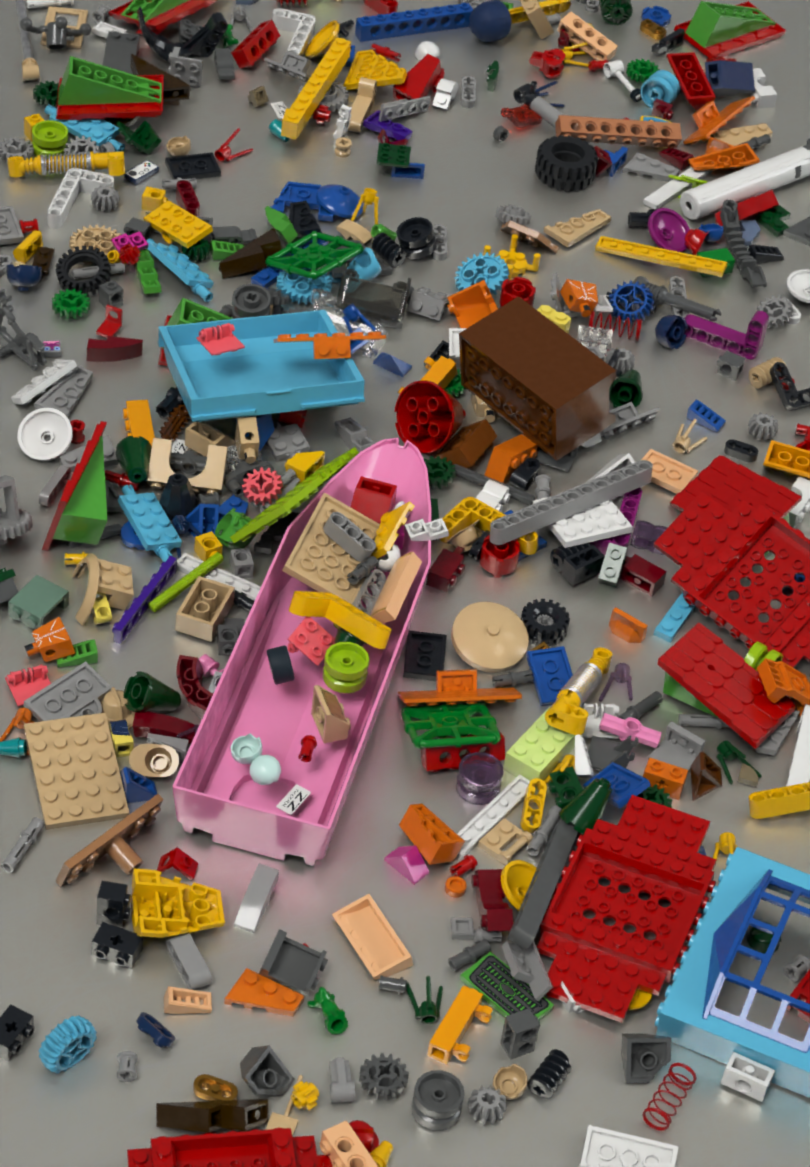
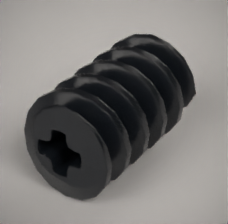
M380 233L374 238L372 250L391 267L396 268L405 261L406 254L403 248L395 243L394 240H391L386 233Z
M590 543L564 548L562 545L553 549L550 559L554 569L562 572L564 558L590 547Z
M558 1049L551 1050L528 1080V1089L535 1095L550 1099L553 1093L557 1091L558 1086L562 1084V1080H565L567 1074L572 1070L567 1055Z

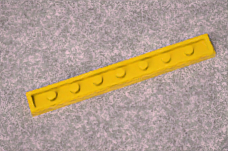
M600 236L595 246V251L719 277L723 276L727 268V262L605 236Z

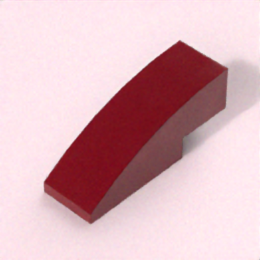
M107 336V340L89 339L87 344V361L113 362L142 356L143 340Z
M144 711L135 712L133 721L134 737H147L148 733L187 739L189 744L192 743L199 727L173 716Z

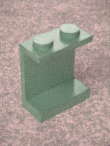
M36 575L8 601L9 616L30 628L37 629L43 626V618L56 606L65 609L69 605V591Z

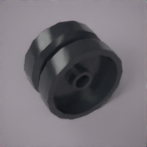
M414 217L405 220L398 226L396 233L399 245L403 248L406 258L422 259L432 254L436 249L437 242L433 226L428 219Z

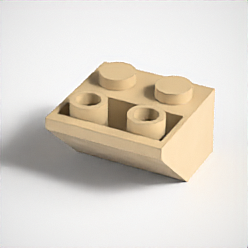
M193 422L185 430V445L207 457L209 445L225 446L228 450L235 445V439L204 422Z

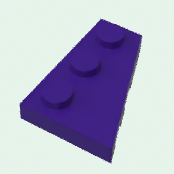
M379 110L363 120V127L368 128L370 131L380 133L384 129L388 137L396 140L406 138L408 140L412 137L413 131L400 123H393L392 119L380 122L379 116L381 111Z

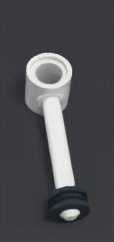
M621 60L604 64L603 71L607 78L617 77L629 90L630 97L634 102L642 100L640 89H635L623 75L624 65Z

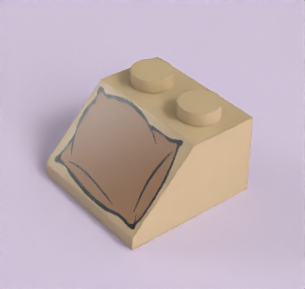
M315 685L311 715L323 743L347 739L351 724L349 718H346L344 715L343 704L339 703L336 695L319 685Z

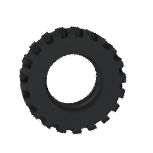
M559 135V137L553 136L540 144L537 151L535 172L537 177L541 179V182L547 184L550 188L553 187L556 190H565L567 192L570 190H582L588 187L595 179L598 156L594 147L589 145L587 141H582L581 138H574L569 135L568 137L564 135Z

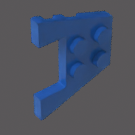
M288 181L280 192V196L274 200L273 206H270L284 213V206H290V203L307 201L311 210H319L318 220L333 222V214L324 209L317 200L316 194L318 189L322 187L318 184Z

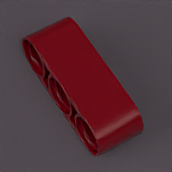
M187 180L178 181L176 183V200L179 207L199 217L200 203L191 183Z

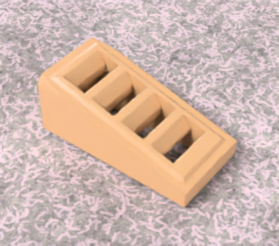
M168 986L164 994V1013L192 1014L211 1013L212 1011L211 992Z

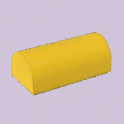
M36 230L33 231L14 249L13 255L17 261L24 264L27 263L36 254L37 247H43L42 233Z

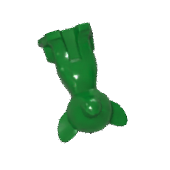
M228 24V28L221 38L223 40V48H230L238 44V40L232 35L231 30L233 26L231 24Z
M320 987L319 992L314 996V1000L308 1001L307 1005L309 1007L322 1008L325 1018L324 1024L328 1032L331 1034H341L348 1027L345 1012L335 1004L334 994H330L324 987Z

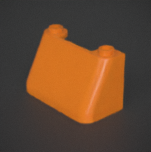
M485 280L447 297L450 303L447 307L451 314H455L460 328H469L498 309Z

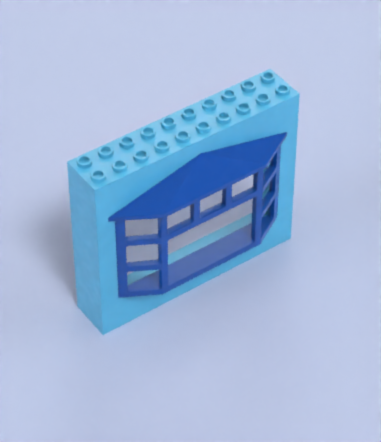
M736 847L734 854L730 853L727 858L726 869H722L718 886L715 885L713 888L711 901L706 903L703 911L704 916L699 919L696 926L697 932L695 935L692 934L688 943L689 949L684 951L682 955L680 969L676 968L672 979L674 980L673 984L668 986L665 993L666 999L658 1007V1016L654 1024L657 1027L656 1035L671 1037L672 1043L724 1064H728L733 1052L774 1069L775 1072L771 1083L810 1098V1025L802 1042L778 1032L788 1005L810 1013V1004L760 984L791 912L810 918V909L796 904V901L799 900L810 905V874ZM767 888L789 896L790 899H782L765 892ZM760 900L785 908L777 927L753 918ZM749 926L773 935L765 954L741 945ZM737 953L762 962L754 981L729 972ZM725 980L749 989L740 1016L715 1007ZM756 993L781 1002L771 1029L747 1020Z

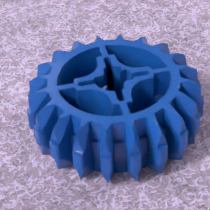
M631 280L629 284L623 281V286L617 284V289H612V294H609L610 300L608 301L613 308L612 317L617 319L620 316L623 324L628 317L630 325L636 319L645 321V316L649 317V311L653 310V294L650 293L649 287L646 288L644 283L640 285L638 280L635 284ZM637 294L643 297L645 301H641V299L637 298ZM617 304L625 307V311L621 310Z

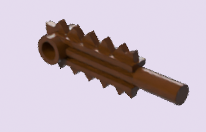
M179 405L178 408H174V412L170 413L171 417H167L168 422H164L165 427H161L159 431L161 439L175 441V438H178L177 434L181 433V429L185 428L184 424H188L187 419L191 418L185 405Z

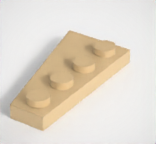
M764 123L719 130L710 136L736 146L751 140L753 137H760L765 134L771 138L773 132Z
M598 209L582 214L580 218H570L565 223L560 221L555 226H545L543 232L568 248L610 223L611 216Z

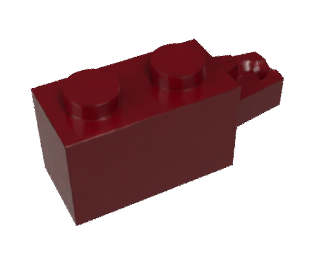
M457 546L453 552L443 548L429 569L426 585L445 593L448 592L450 587H454L458 575H462L465 570V565L463 564L465 548Z
M634 554L632 557L626 556L620 579L652 597L664 585L667 571Z

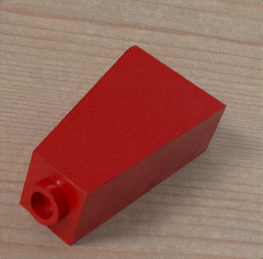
M427 54L407 73L404 83L393 86V97L397 100L405 98L412 100L427 96L441 72L440 60Z

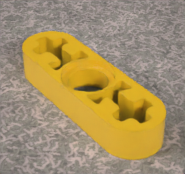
M539 778L532 779L526 788L520 822L521 828L530 833H534L541 825L547 791L546 783ZM534 786L538 787L537 789L539 792L537 793V795H534L536 790ZM529 802H535L539 809H532L529 806ZM531 816H534L532 818L533 825H530V821H528Z

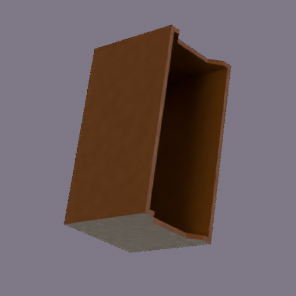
M519 296L459 333L461 385L473 395L479 397L488 407L556 461L616 422V415L609 412V388L616 378V370Z

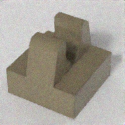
M259 86L250 91V95L247 96L249 102H252L254 107L269 101L264 86Z

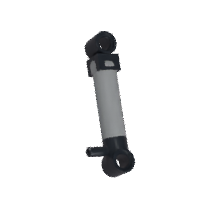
M532 81L531 84H525L514 90V99L519 104L524 103L555 128V122L559 115L563 114L535 92L537 87L536 81Z

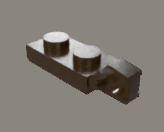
M37 247L32 266L42 267L39 282H42L43 275H49L55 254V249Z

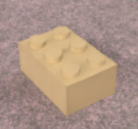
M198 576L176 613L175 630L212 642L217 634L218 625H222L234 604L235 587Z

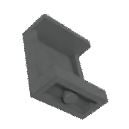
M279 929L259 974L307 996L310 990L315 991L320 980L316 978L319 970L324 971L328 959L325 958L327 951L323 950L320 953L286 937L287 932Z

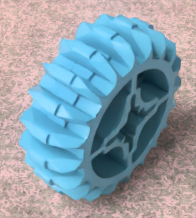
M80 1015L72 1016L68 1020L64 1019L63 1023L57 1024L55 1029H51V1033L41 1043L42 1047L39 1049V1058L43 1065L51 1072L56 1074L61 1071L65 1072L68 1068H72L84 1059L86 1054L90 1053L89 1050L94 1046L93 1042L96 1041L97 1032L92 1023Z

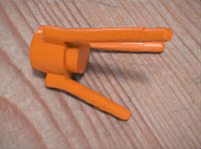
M19 708L15 717L12 718L10 725L1 736L0 742L6 739L13 727L24 729V724L33 723L34 721L31 720L33 713L27 708Z

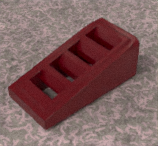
M667 148L659 152L661 157L680 170L691 166L688 159L694 158L692 154L675 148Z

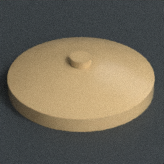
M477 602L468 605L459 612L451 629L452 644L460 658L473 668L484 672L499 673L514 668L521 662L528 648V632L523 621L509 608L494 602Z

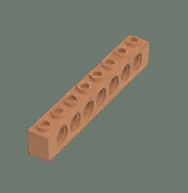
M559 115L555 122L556 137H559V135L568 137L569 135L574 138H581L582 141L585 140L593 143L677 148L682 140L680 123Z

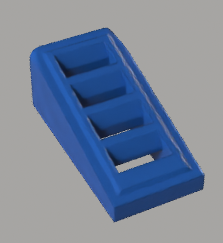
M695 400L687 412L686 418L692 421L697 419L696 423L715 432H718L726 423V420L699 400Z

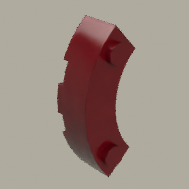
M179 655L176 675L180 690L191 711L202 719L213 693L202 687L203 668L199 658Z
M503 869L476 870L471 877L472 888L476 889L480 925L485 931H510L513 925V909L509 907L508 903H503V899H505L501 885V872Z

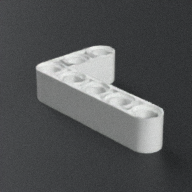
M281 8L274 9L272 20L276 28L295 32L287 51L303 57L315 33L316 18L310 14Z
M78 168L69 169L48 208V227L59 229L63 226L79 192L92 194L94 188H99L100 186L114 188V177Z
M807 704L803 709L798 724V737L786 786L807 783L810 780V705Z

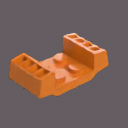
M765 658L756 669L767 692V697L773 703L778 702L785 695L793 698L801 717L805 705H810V682L807 676L783 661L775 662Z

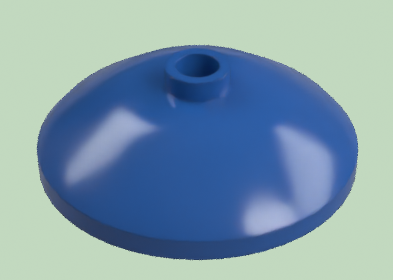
M336 184L322 186L316 194L319 204L324 209L344 218H352L360 200V197L353 190ZM362 203V205H361V207H360V209H359V211H358L356 217H358V216H360V215L362 214V212H363V205H364L363 203Z

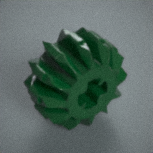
M201 239L188 249L182 246L181 251L182 254L189 257L190 261L203 262V260L208 259L211 247L208 240Z

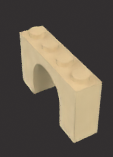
M520 0L541 40L553 34L554 30L538 3L539 0Z
M153 438L147 477L148 486H151L153 489L165 487L169 476L175 474L170 467L172 440ZM209 445L204 470L199 475L188 478L195 494L205 492L208 495L217 491L218 494L222 495L228 455L227 447Z

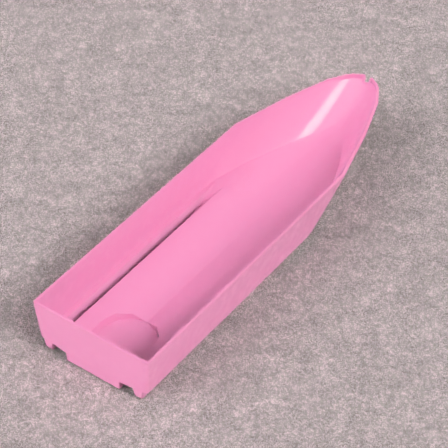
M399 438L384 439L361 451L319 491L287 527L174 781L173 795L177 821L182 823L185 832L192 833L194 828L211 833L212 842L283 861L286 855L290 854L304 857L305 864L313 866L315 860H322L324 858L405 645L431 566V540L411 541L404 525L403 549L400 550L401 556L413 551L422 563L396 620L383 623L392 630L386 649H377L369 644L362 646L369 655L367 681L363 688L354 693H340L330 689L323 680L324 659L317 666L300 650L294 653L288 651L295 679L277 685L274 683L267 650L284 645L288 649L289 641L287 639L306 617L289 612L294 591L318 592L283 572L282 569L323 493L350 507L355 488L361 476L397 486L396 500L392 511L400 501L405 503L410 501L415 505L407 517L405 525L423 519L425 523L431 522L428 470L421 452L410 441L406 440L405 445L400 446ZM383 572L387 579L390 572ZM367 588L370 595H373L372 591L369 588ZM361 600L363 607L366 608L365 603ZM311 617L334 638L336 637L337 628L333 625L332 621L325 617ZM315 685H319L336 695L339 703L343 704L344 715L346 718H349L351 724L347 739L323 743L311 715ZM249 733L256 738L260 737L262 742L261 755H271L280 763L281 774L279 780L269 785H260L254 782L250 776L251 764H240L233 759L230 749L233 740L239 736H246ZM306 735L314 736L317 741V746L313 750L310 762H302L298 758L302 747L301 740ZM297 784L310 791L311 794L290 815L276 806Z

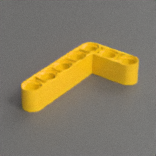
M466 497L442 518L448 529L449 536L439 540L447 543L452 536L469 527L478 519L479 521L474 526L483 531H490L491 522L506 515L474 497ZM535 531L517 538L520 544V552L526 555H533L537 552L538 534Z
M294 591L289 606V612L295 615L325 617L370 646L377 649H386L392 631L391 628L335 594Z
M810 782L751 793L749 795L750 816L754 819H763L810 810Z

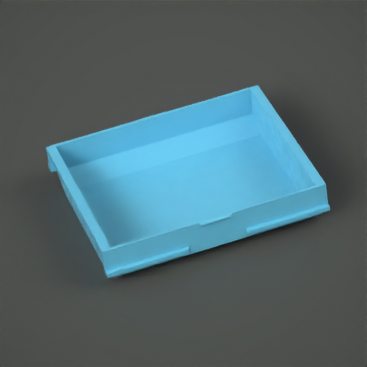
M326 310L158 327V346L164 349L167 366L192 422L353 405L365 402V380L352 357L314 359L313 342L274 343V339L278 338V335L291 334V338H296L298 334H309V337H314V334L327 333V337H332V334L338 332ZM227 323L233 324L235 330L232 331V334L245 346L243 349L212 356L196 339V337H199V331L202 329L221 326Z

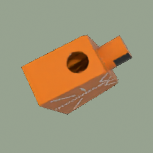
M567 279L560 290L569 310L580 312L582 317H589L591 311L594 310L598 303L596 284Z
M60 617L35 629L32 632L35 642L24 646L28 657L40 653L44 662L75 654L71 639Z

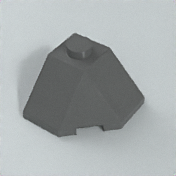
M644 1033L622 1034L621 1056L625 1082L649 1083L655 1077L654 1075L671 1061V1037Z
M270 1045L251 1048L240 1062L242 1078L255 1095H283L294 1081V1077Z

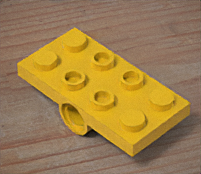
M169 200L143 217L144 221L151 223L152 228L161 232L163 239L168 244L176 241L187 249L213 232L210 224Z

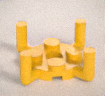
M513 234L511 237L509 252L500 250L498 254L507 263L510 274L508 275L509 280L518 277V274H525L526 271L537 272L541 257L540 254L535 253L533 264H527L525 255L520 252L516 253L518 235ZM489 245L484 246L483 256H485L486 252L490 256L491 247Z

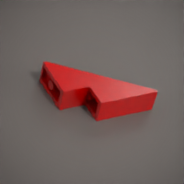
M773 190L737 203L739 222L779 206ZM721 211L714 214L716 223L723 226L720 218Z

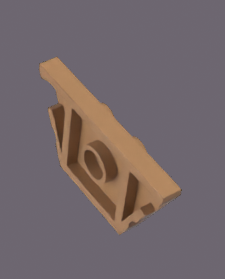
M511 220L502 224L500 228L501 231L510 235H518V241L523 242L525 240L535 248L539 246L556 254L559 250L557 245L551 244L552 241L540 232Z

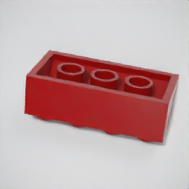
M694 52L666 55L687 101L696 111L708 102L715 100L716 96Z

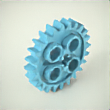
M480 252L478 257L473 254L472 259L467 257V262H461L463 266L457 267L459 271L455 272L456 277L454 279L459 291L485 280L491 294L497 295L496 291H501L502 283L508 279L510 274L507 263H505L504 259H501L500 255L496 257L495 253L489 256V253L486 252L485 256H483Z
M306 267L302 268L303 270L310 271V272H311V270H312V269H309V268H306ZM280 271L277 276L276 287L282 290L281 293L290 296L291 302L296 300L298 304L304 302L307 305V302L314 304V301L320 303V299L325 300L326 296H329L331 292L332 280H330L331 276H327L328 273L318 277L317 280H312V278L296 274L290 275L285 271Z

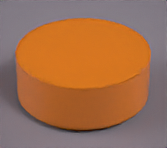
M458 876L448 878L445 884V892L454 898L463 896L466 892V881Z

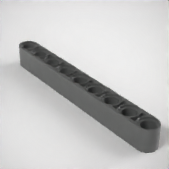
M562 818L558 820L552 830L507 939L525 950L530 947L537 934L578 831L573 829L575 827L570 822L567 824Z

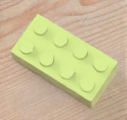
M547 709L506 752L503 769L516 777L520 774L530 781L534 778L544 781L558 763L563 760L564 756L575 748L576 735L550 726L545 720Z

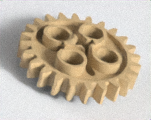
M98 224L95 227L89 225V228L83 226L82 230L77 229V233L73 232V236H70L69 248L74 252L77 246L79 250H82L83 245H86L87 250L89 246H93L94 250L97 247L106 256L110 251H117L111 239L120 236L121 233H117V230L111 231V227L106 229L105 225L101 228Z

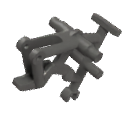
M5 289L0 291V336L9 344L0 349V358L13 352L35 371L38 369L36 360L41 365L47 364V360L42 353L45 346L38 336L30 332L25 334L15 322L16 318L12 313L14 311L13 306L6 305L12 300V296L6 297ZM4 316L8 319L7 323L17 333L14 339L6 331V327L2 326Z

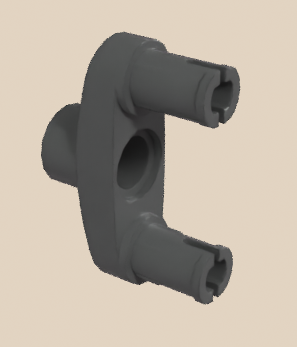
M242 461L236 465L235 471L224 478V485L229 491H232L235 497H242L244 495L242 489L243 479H248L247 473L253 474V469H256L258 472L261 467H263L264 471L270 468L272 473L274 468L268 461L252 464Z

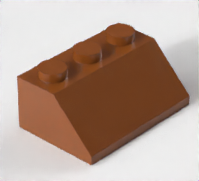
M487 419L460 428L435 456V459L437 456H440V459L446 457L447 461H452V465L457 464L470 469L476 465V460L485 454L484 451L494 444L493 441L498 436Z

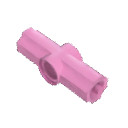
M606 713L603 714L599 725L600 730L618 735L621 741L627 739L628 736H631V741H635V737L639 739L638 743L657 748L662 733L642 726L641 722L636 718L629 717L624 720Z

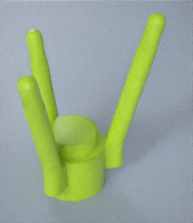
M668 175L669 178L693 183L692 188L708 182L681 175V177Z

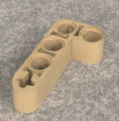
M360 78L357 97L352 105L348 131L361 133L363 120L369 116L375 102L377 80Z

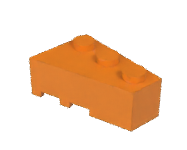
M522 434L495 446L484 476L507 484L514 470L527 458H536L538 446Z
M423 804L410 805L399 824L412 843L417 846L419 852L429 865L453 862L465 843L459 835Z

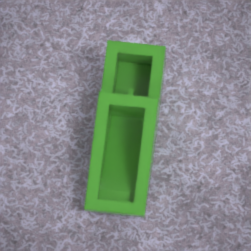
M269 206L265 207L267 219L277 235L288 244L292 242L298 234L287 215Z

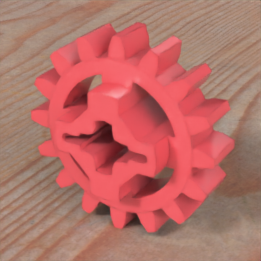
M261 467L258 472L256 469H253V474L247 473L248 479H243L242 489L244 497L248 498V502L254 500L255 505L261 502L262 506H264L267 501L272 504L271 499L278 500L277 494H282L281 488H283L281 476L277 475L276 470L271 473L270 468L264 471L263 467Z

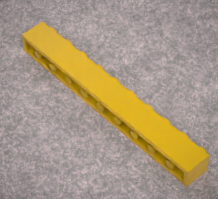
M336 37L282 119L281 136L295 140L298 138L348 61L351 41Z

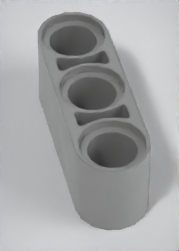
M333 512L323 527L326 535L359 562H365L376 548L373 539L340 512Z
M190 933L168 938L166 940L168 951L187 988L194 990L212 984L210 970Z

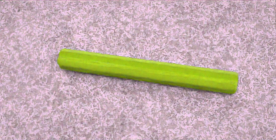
M216 552L150 601L148 608L152 612L158 611L193 585L198 576H205L224 561L223 555Z

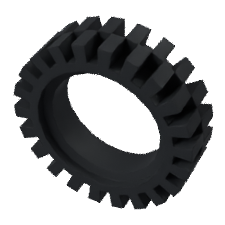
M83 245L82 250H79L77 246L74 252L69 249V255L63 253V259L59 258V263L56 264L59 285L65 292L66 289H75L76 292L81 290L82 293L87 294V297H89L88 292H92V295H95V290L99 291V285L110 281L111 268L107 255L105 256L103 251L100 252V249L97 247L94 250L93 246H89L87 250L86 245ZM90 261L99 267L98 273L86 281H75L68 276L72 266L80 262Z

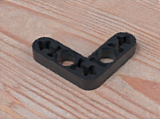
M776 362L770 368V375L784 407L787 410L793 411L810 406V401L808 402L803 398V394L810 397V388L797 391L786 365L782 362ZM781 384H788L789 390H785Z

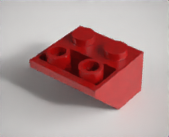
M361 476L355 488L350 507L380 524L383 514L392 511L396 500L397 486Z

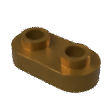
M650 19L643 20L640 25V30L655 40H661L666 37L667 31Z
M208 1074L199 1075L194 1080L193 1091L199 1098L207 1101L237 1100L238 1089L231 1082Z

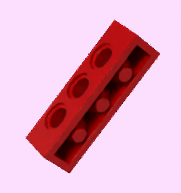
M273 20L260 23L231 52L239 69L253 67L255 65L254 62L261 59L262 54L269 51V47L277 43L276 40L281 35Z
M500 732L501 739L496 744L462 745L461 748H455V746L421 749L422 765L426 771L439 772L440 769L446 768L454 770L459 769L460 766L476 767L481 763H499V761L505 760V737ZM470 734V735L463 736V737H472V736H476V735ZM486 747L484 752L479 753L481 748ZM467 750L464 755L459 756L461 751ZM447 752L444 758H440L442 753Z

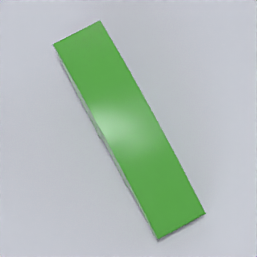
M148 249L140 250L139 261L134 264L140 286L144 294L161 293V285L158 281V273L154 268V260Z

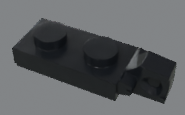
M680 28L664 37L659 43H655L652 46L651 52L657 55L667 54L684 44L685 30Z

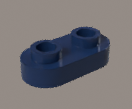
M142 1012L137 1018L138 1029L153 1037V1042L161 1048L165 1046L170 1047L175 1041V1036L153 1016Z

